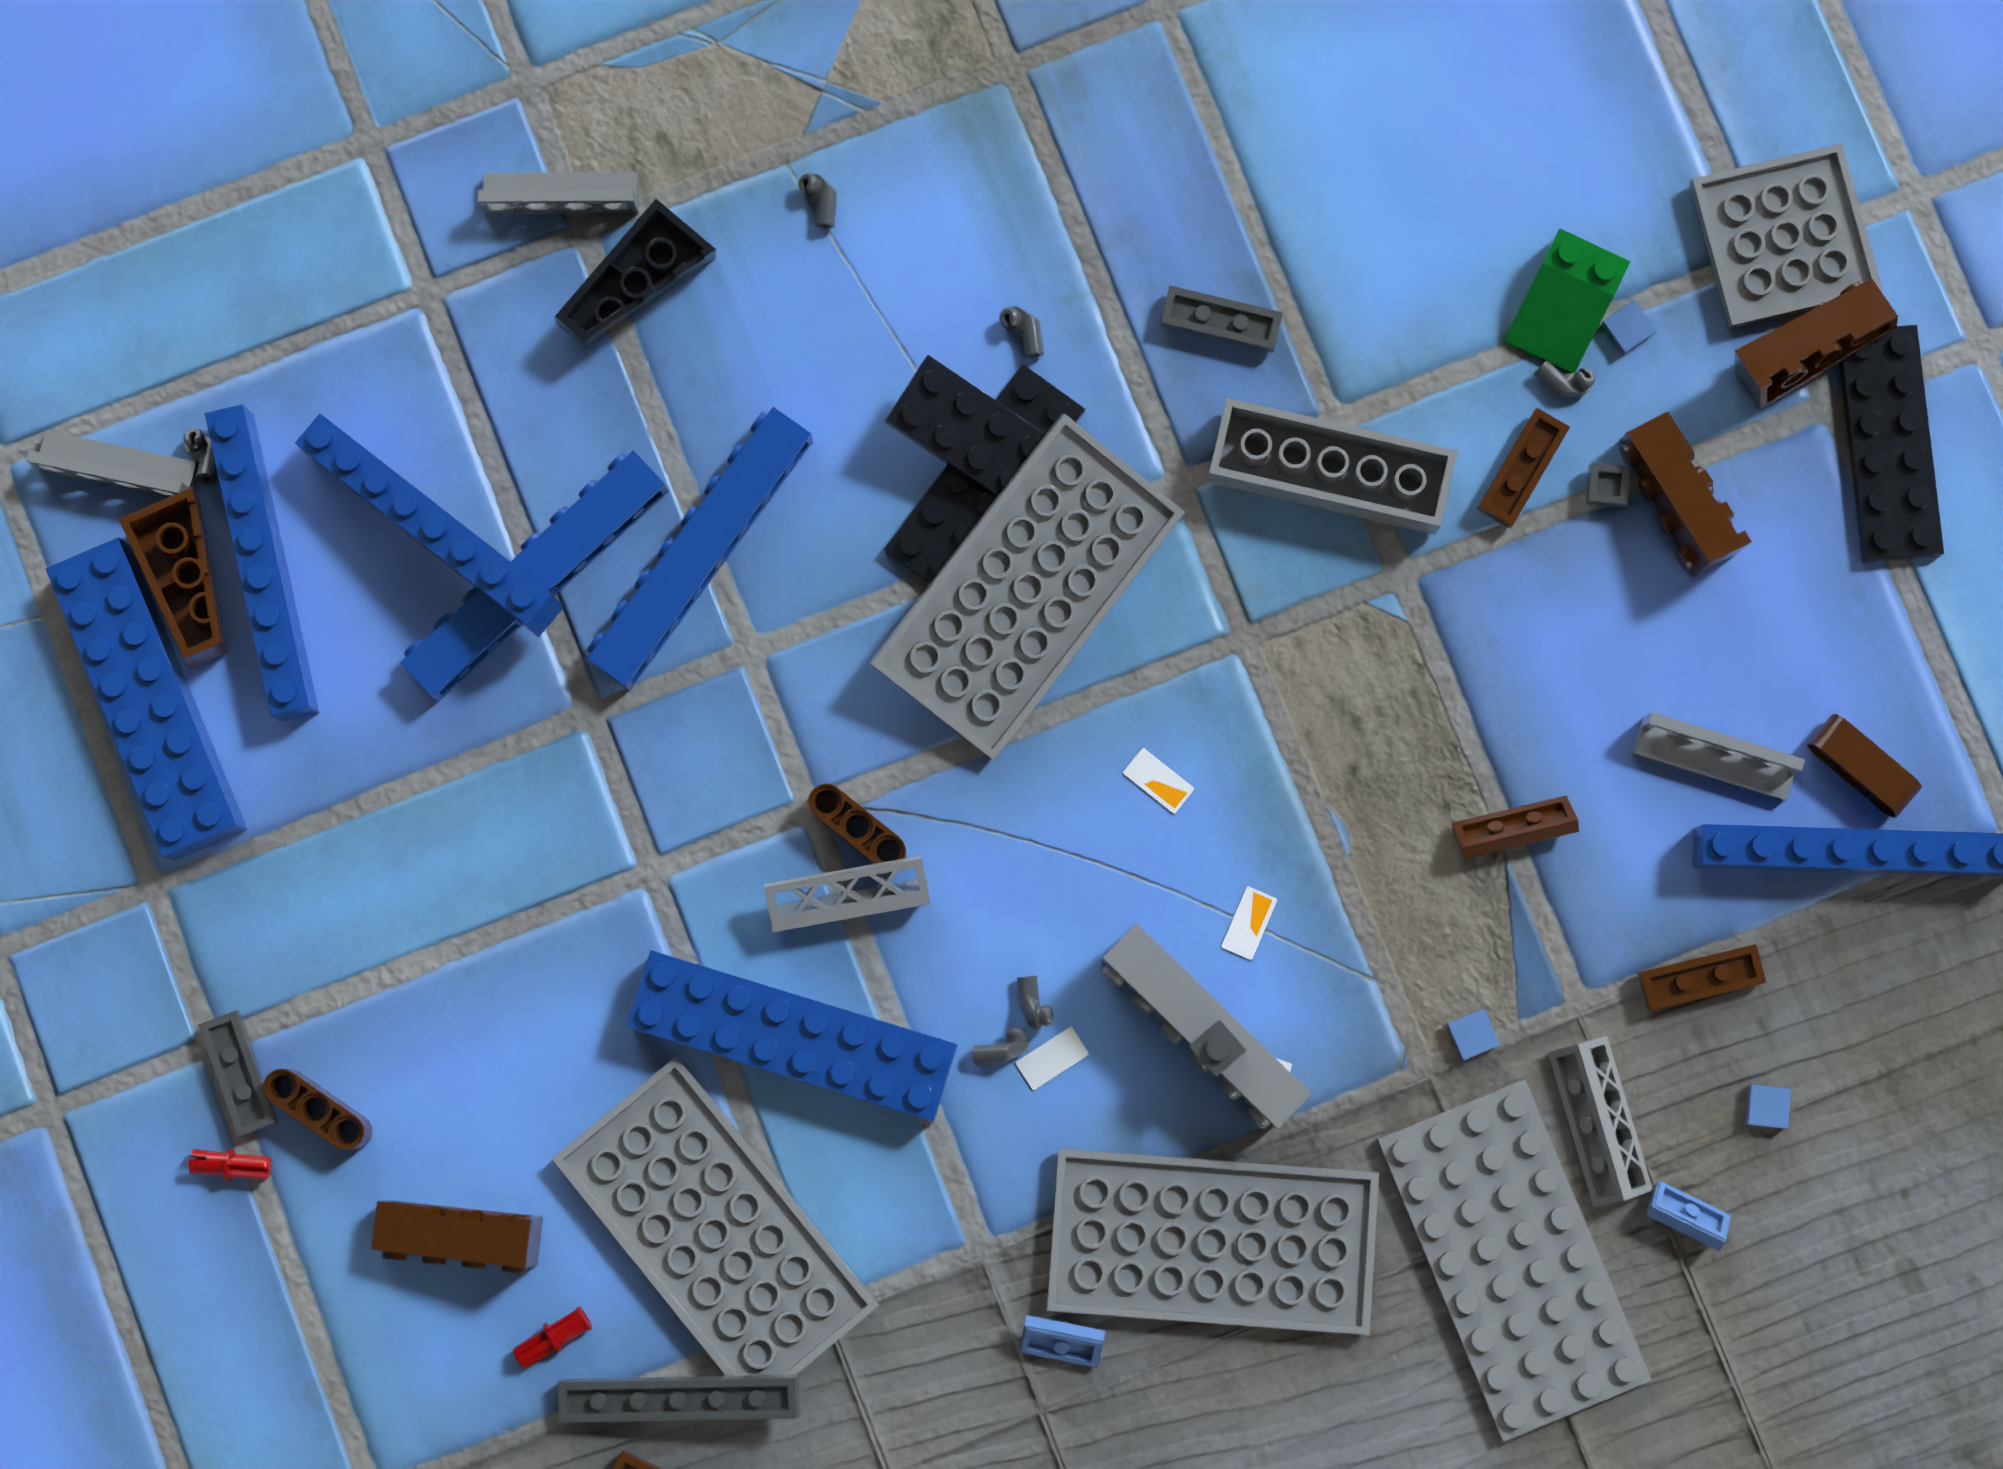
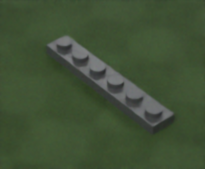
M799 1375L561 1379L557 1382L559 1423L797 1419L800 1416Z

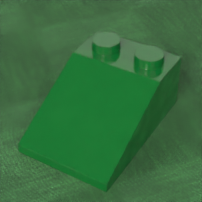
M1559 228L1503 343L1541 361L1546 362L1548 360L1554 367L1567 373H1575L1631 261Z

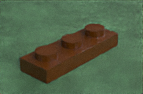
M1536 407L1476 510L1511 529L1570 426Z
M1567 795L1453 822L1452 831L1463 859H1468L1579 832V822Z
M1756 944L1638 972L1647 1011L1766 983Z

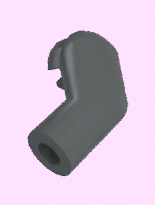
M1037 976L1018 977L1019 1003L1029 1026L1040 1029L1041 1026L1048 1027L1052 1025L1054 1021L1052 1007L1049 1005L1040 1006Z

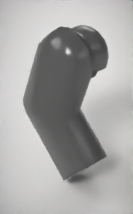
M806 173L802 175L799 179L798 187L817 206L815 225L820 228H834L837 203L835 189L818 174Z
M1019 307L1003 309L999 316L1000 323L1007 330L1023 339L1025 357L1035 358L1043 356L1044 348L1039 320Z
M1548 360L1534 373L1556 396L1562 398L1583 396L1590 392L1591 386L1595 382L1594 374L1588 369L1581 368L1576 373L1562 374Z
M190 429L184 434L183 441L188 454L199 464L196 480L202 485H213L216 482L217 469L210 438L200 429Z
M1025 1028L1008 1029L1006 1031L1007 1043L974 1046L972 1052L974 1064L976 1066L1004 1064L1023 1054L1030 1045V1041H1027V1030Z

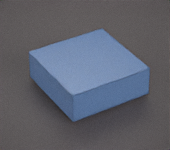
M1633 300L1601 322L1602 327L1622 355L1657 332L1636 300Z
M1485 1008L1446 1024L1462 1061L1500 1046Z
M1749 1084L1745 1124L1788 1129L1792 1089Z

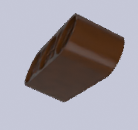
M1832 714L1807 743L1809 750L1874 806L1892 818H1897L1922 788L1921 783L1849 721L1837 714Z
M821 784L811 791L808 804L814 816L873 864L883 862L878 858V850L881 845L887 842H893L900 848V855L896 860L907 858V850L902 839L838 787L832 784ZM826 793H832L838 798L836 809L830 813H822L817 809L818 798ZM863 818L867 820L869 830L866 835L861 838H853L848 834L847 826L852 819Z
M276 1069L266 1076L263 1083L265 1097L341 1150H358L369 1143L372 1137L370 1122L359 1112L301 1072L293 1069ZM284 1076L290 1077L294 1084L292 1094L287 1098H283L277 1090L278 1082ZM320 1098L325 1102L326 1113L321 1120L317 1121L310 1114V1105L315 1099ZM348 1121L355 1122L359 1128L358 1138L353 1143H348L342 1135L343 1126Z

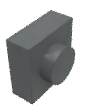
M1591 463L1588 468L1586 504L1625 508L1628 505L1630 466Z
M1218 1020L1189 1046L1191 1051L1215 1078L1247 1051L1221 1020Z

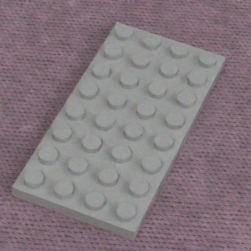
M1065 413L1061 414L869 664L986 756L995 760L1185 511Z
M678 1056L668 1062L552 1158L553 1162L725 1376L797 1375L879 1306L869 1291Z
M1525 1079L1376 1139L1501 1441L1505 1442L1652 1381Z
M1058 1148L1047 1311L1370 1335L1379 1172Z

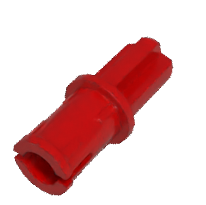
M194 1148L190 1155L195 1157V1159H189V1172L191 1175L223 1176L226 1181H231L233 1177L267 1180L272 1171V1159L268 1156L237 1154L234 1149H229L227 1152H217Z
M579 1306L576 1310L551 1325L545 1323L543 1330L515 1346L513 1349L514 1356L523 1368H527L555 1350L558 1352L562 1351L564 1344L587 1330H591L593 1328L584 1310Z

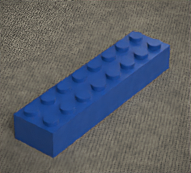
M118 537L45 568L162 857L175 861L247 830L131 545Z
M650 950L626 1027L933 1122H935L958 1047L957 1044L652 950Z

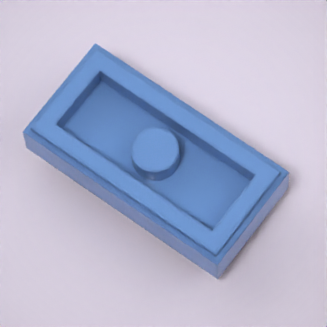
M1658 1180L1654 1185L1646 1216L1718 1251L1726 1243L1731 1215Z
M1026 1315L1019 1352L1098 1368L1105 1330Z

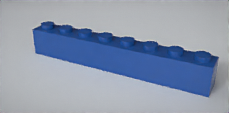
M243 404L204 413L270 716L282 722L319 713L254 414Z
M772 407L768 414L762 412L756 418L750 428V432L753 433L745 445L739 443L733 449L727 459V463L730 464L721 477L718 474L715 475L706 486L704 494L707 497L698 508L693 506L689 509L681 521V525L684 528L676 539L670 537L663 544L657 555L661 558L652 571L646 569L640 575L634 586L637 591L629 602L623 600L611 616L614 623L605 634L603 632L598 633L589 645L588 651L591 654L587 658L588 661L630 691L814 442L809 431L775 407Z
M319 414L295 442L311 460L538 638L564 608L548 590L322 414Z
M634 450L627 456L623 453L616 457L607 468L609 473L599 482L592 480L584 486L578 494L580 499L570 508L564 506L551 517L549 521L551 525L541 535L536 532L527 538L520 547L522 552L510 562L548 590L553 596L558 594L669 492L666 484ZM475 587L463 598L464 605L454 614L448 612L434 624L433 628L435 631L424 641L418 639L412 643L404 652L406 658L400 662L425 691L438 702L523 626Z
M1702 824L1693 828V868L2003 877V833Z

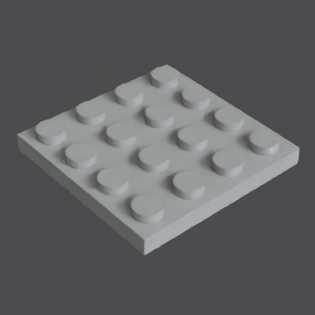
M1842 143L1695 177L1689 182L1729 329L1811 310L1820 303L1828 302L1840 296V293L1845 288L1858 281L1862 284L1873 279L1879 289L1883 290Z

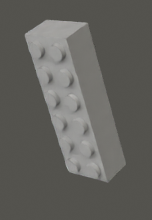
M1226 398L1207 483L1435 535L1441 527L1458 451Z
M1137 923L1102 958L1101 963L1105 968L1101 973L1116 988L1124 984L1134 994L1130 1001L1145 1016L1153 1012L1163 1022L1159 1027L1160 1031L1175 1045L1182 1041L1189 1048L1204 1032L1218 1020H1221L1247 1051L1218 1075L1220 1080L1216 1085L1231 1100H1237L1240 1097L1249 1106L1245 1113L1261 1129H1266L1268 1126L1272 1129H1279L1312 1094ZM1192 1051L1187 1055L1204 1073L1208 1071Z

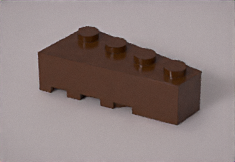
M1873 279L1862 284L1860 281L1855 282L1845 288L1840 293V296L1828 302L1818 304L1798 318L1735 350V374L1759 410H1762L1896 329L1898 315Z
M1668 411L1626 432L1619 440L1622 445L1619 447L1624 462L1627 466L1634 467L1640 478L1638 486L1643 497L1648 502L1652 500L1659 513L1656 518L1662 532L1666 536L1671 535L1678 548L1675 550V554L1684 570L1689 569L1693 577L1730 559L1752 542L1745 530L1737 534L1731 520L1734 517V513L1727 502L1721 503L1719 500L1716 501L1712 495L1714 493L1713 480L1706 469L1704 470L1701 466L1694 467L1691 461L1695 459L1694 451Z
M191 487L118 519L181 654L190 669L227 653L199 499L194 489Z
M380 1200L377 1201L371 1250L383 1251L382 1258L406 1260L407 1254L422 1256L423 1263L446 1265L447 1259L461 1260L462 1267L486 1269V1264L502 1265V1271L526 1273V1268L538 1265L543 1216Z

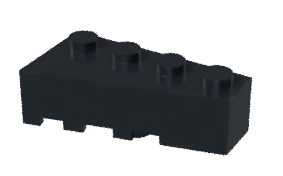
M655 199L555 315L556 324L585 349H588L715 259L716 248L659 200Z

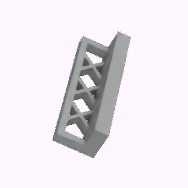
M638 172L483 173V190H478V203L485 215L639 214Z
M47 430L44 432L40 452L29 450L26 459L28 463L40 471L163 497L173 496L191 487L194 489L199 465L195 461Z
M1654 712L1642 718L1632 752L1633 756L1781 802L1787 801L1794 774L1802 771L1805 759Z
M922 856L764 884L773 932L930 904ZM911 868L916 869L918 880L896 884L891 883L898 871ZM888 872H889V874L887 875L886 878H884V877H882L881 875H879V874H883V873H888ZM870 876L881 884L879 887L857 891L852 890L854 884L861 877ZM844 880H850V881L847 883V885H844L843 883L840 882V881H844ZM830 883L842 891L840 894L819 898L812 897L819 885ZM810 887L807 893L800 889ZM790 890L803 898L801 901L776 905L774 893Z
M1603 1036L1549 1051L1548 1055L1593 1207L1625 1201L1653 1191L1608 1037ZM1595 1047L1600 1061L1599 1069L1594 1064L1590 1050ZM1605 1089L1609 1092L1612 1101L1610 1107L1606 1104L1604 1098ZM1617 1128L1621 1131L1623 1138L1622 1146L1618 1144L1615 1135ZM1628 1167L1632 1169L1637 1185L1631 1188L1627 1175Z

